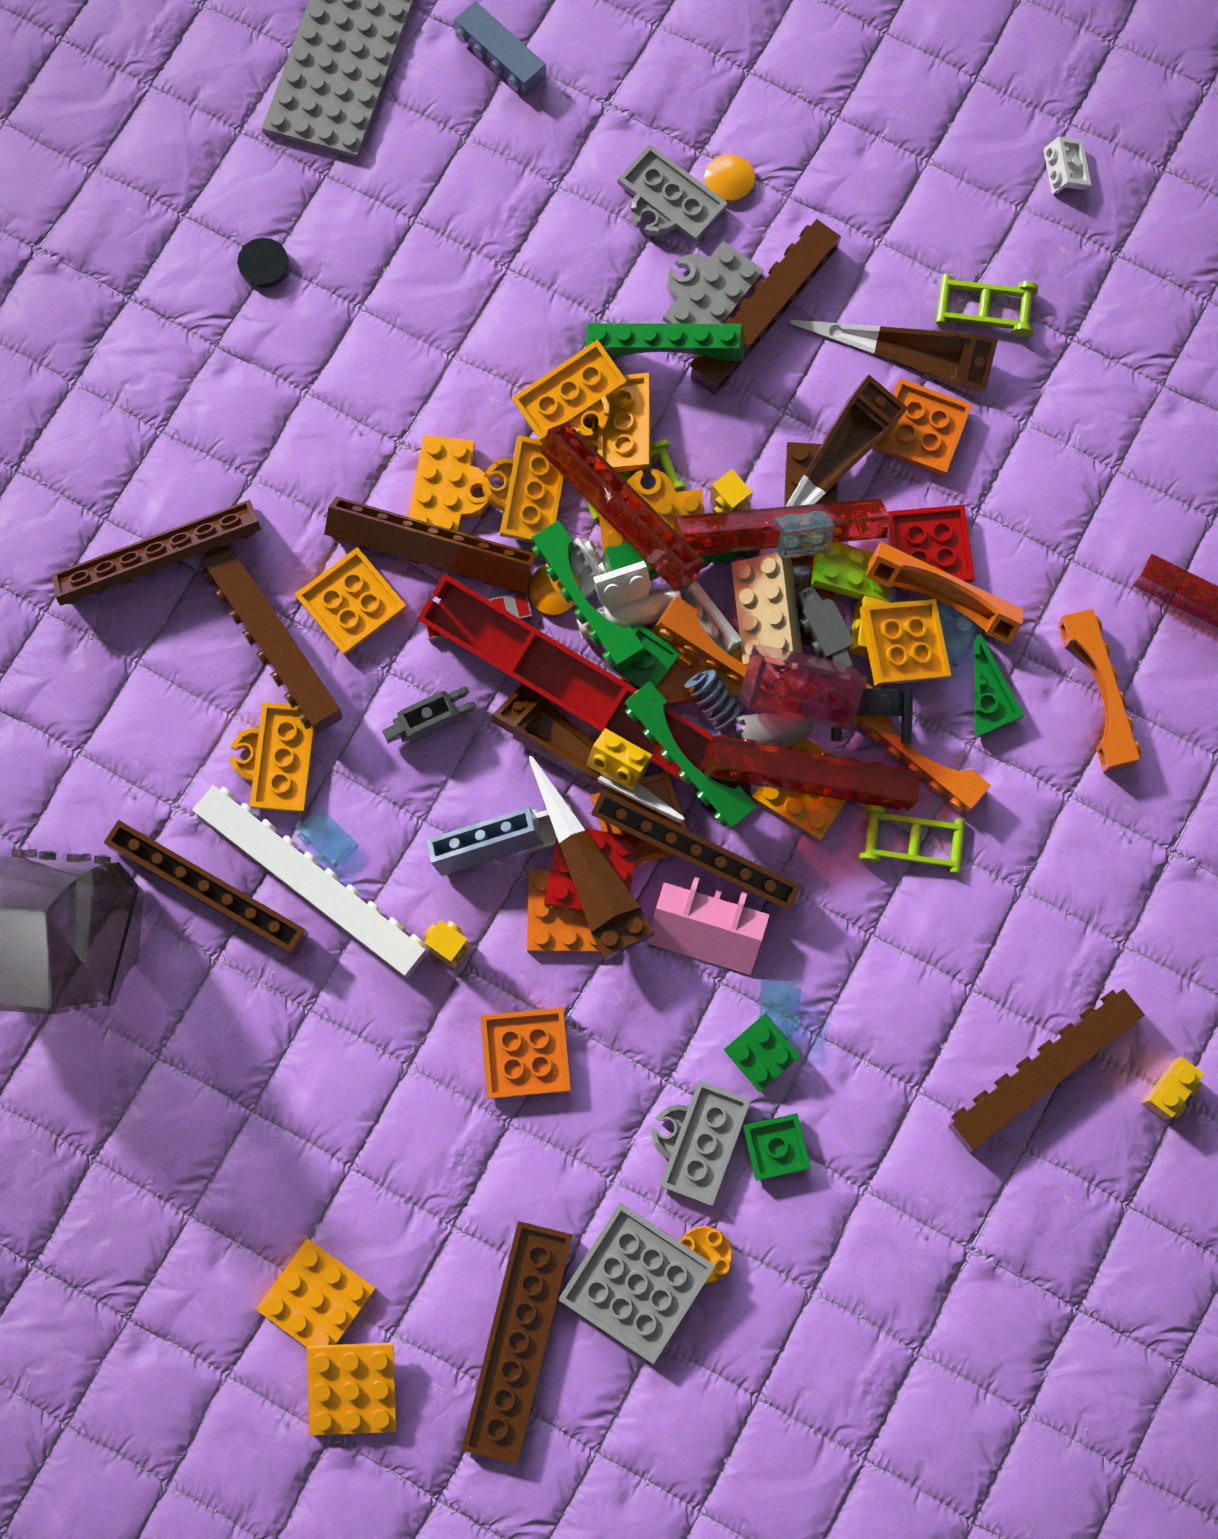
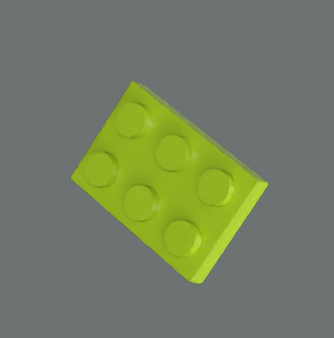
M821 537L817 538L814 543L811 586L856 599L869 596L889 602L890 588L866 577L868 562L874 552Z

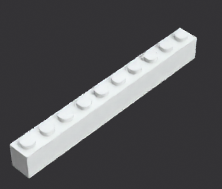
M214 785L211 786L192 809L196 816L400 975L408 979L427 955L426 949L423 948L425 944L420 938L414 934L409 937L402 932L404 926L391 917L388 921L380 915L383 911L372 901H369L368 904L359 898L362 894L350 884L347 887L338 882L340 877L329 868L325 871L317 866L319 861L307 851L304 855L296 849L298 844L285 835L282 839L275 833L277 828L266 819L261 822L255 818L256 812L245 803L240 806L233 801L235 795L225 787L219 790Z

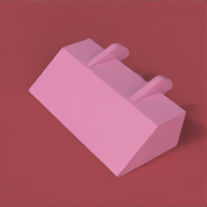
M694 877L690 890L664 882L651 923L654 936L647 939L646 943L751 975L769 914L743 907L747 892L742 891L738 905L720 900L722 891L718 889L714 897L696 892L700 879L698 877Z

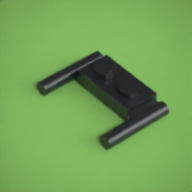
M832 687L831 741H841L842 714L902 716L901 744H912L914 689Z

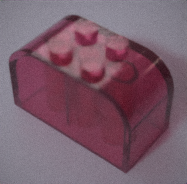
M753 645L739 700L750 710L852 731L867 678L856 669L840 662L765 645Z

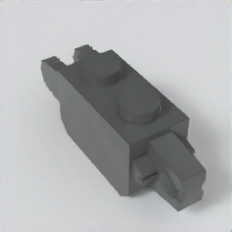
M813 586L801 590L797 596L802 609L801 619L799 620L804 634L809 633L813 641L811 647L817 658L821 657L824 664L830 662L833 670H835L839 677H846L852 667V660H850L848 651L853 637L834 601L829 599L822 600Z
M462 687L448 694L446 691H441L400 710L397 713L398 717L392 720L394 725L382 730L387 743L401 739L402 742L409 740L410 743H413L458 722L459 717L466 715L477 707L475 702L472 701L457 708H454L452 704L466 697L470 693L468 688Z

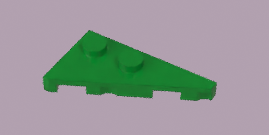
M981 634L974 638V736L977 739L1024 716Z

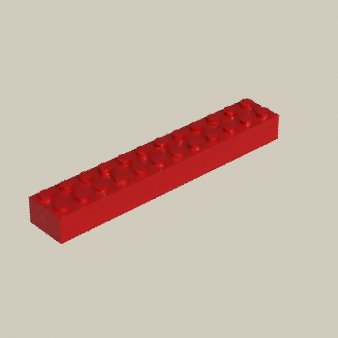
M444 573L432 593L441 599L440 602L436 603L429 599L417 620L603 732L604 729H607L652 754L651 762L684 781L678 774L682 770L676 762L670 764L660 753L664 749L660 743L656 741L653 744L642 732L646 729L640 720L635 723L625 712L628 708L625 701L638 691L636 688ZM665 707L666 719L675 742L686 758L703 773L722 740Z

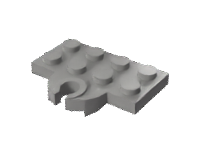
M651 144L641 152L617 179V184L634 196L631 206V217L636 228L641 225L643 217L649 216L655 220L652 224L646 225L644 229V234L650 236L666 235L676 228L696 243L725 211L728 205L720 196Z
M724 241L720 243L709 259L692 254L679 257L675 265L678 268L687 269L689 275L680 277L676 274L675 269H669L667 289L676 301L665 313L662 320L667 324H724L761 277L764 270Z
M698 1080L689 1106L677 1104L668 1106L661 1111L655 1119L658 1121H670L674 1126V1132L669 1136H663L657 1129L651 1128L653 1145L659 1154L669 1160L659 1187L713 1206L751 1100Z

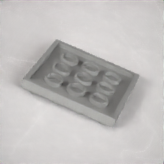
M619 1202L558 1300L654 1364L716 1265Z

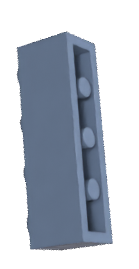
M474 1L454 19L455 35L459 41L464 44L467 43L479 59L484 58L497 75L501 74L507 79L508 84L513 90H519L526 96L546 78V64L477 1Z
M530 807L427 839L431 864L441 876L544 844L539 820Z

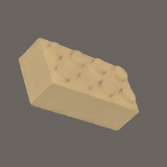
M780 551L732 562L739 635L743 640L741 642L742 662L750 667L762 670L804 661L792 559Z

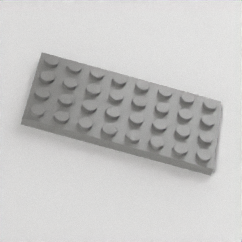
M309 0L262 125V132L358 160L415 0Z

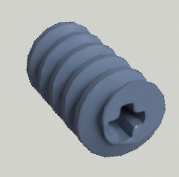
M710 669L693 676L687 681L685 688L695 687L690 695L692 697L701 696L696 702L697 705L700 706L706 703L707 705L702 712L707 714L712 711L713 713L708 720L710 722L718 720L719 722L714 728L721 729L729 725L738 716L741 706L738 703H734V696L729 694V689L726 686H722V679L716 678L717 672Z

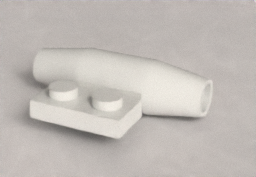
M644 561L593 577L598 599L603 605L596 609V611L610 622L625 629L629 626L633 629L637 623L644 626L658 621L673 598L678 596L682 599L677 587L649 591L652 587ZM577 619L576 622L582 640L591 639L588 635V632L591 631L586 623L581 625Z

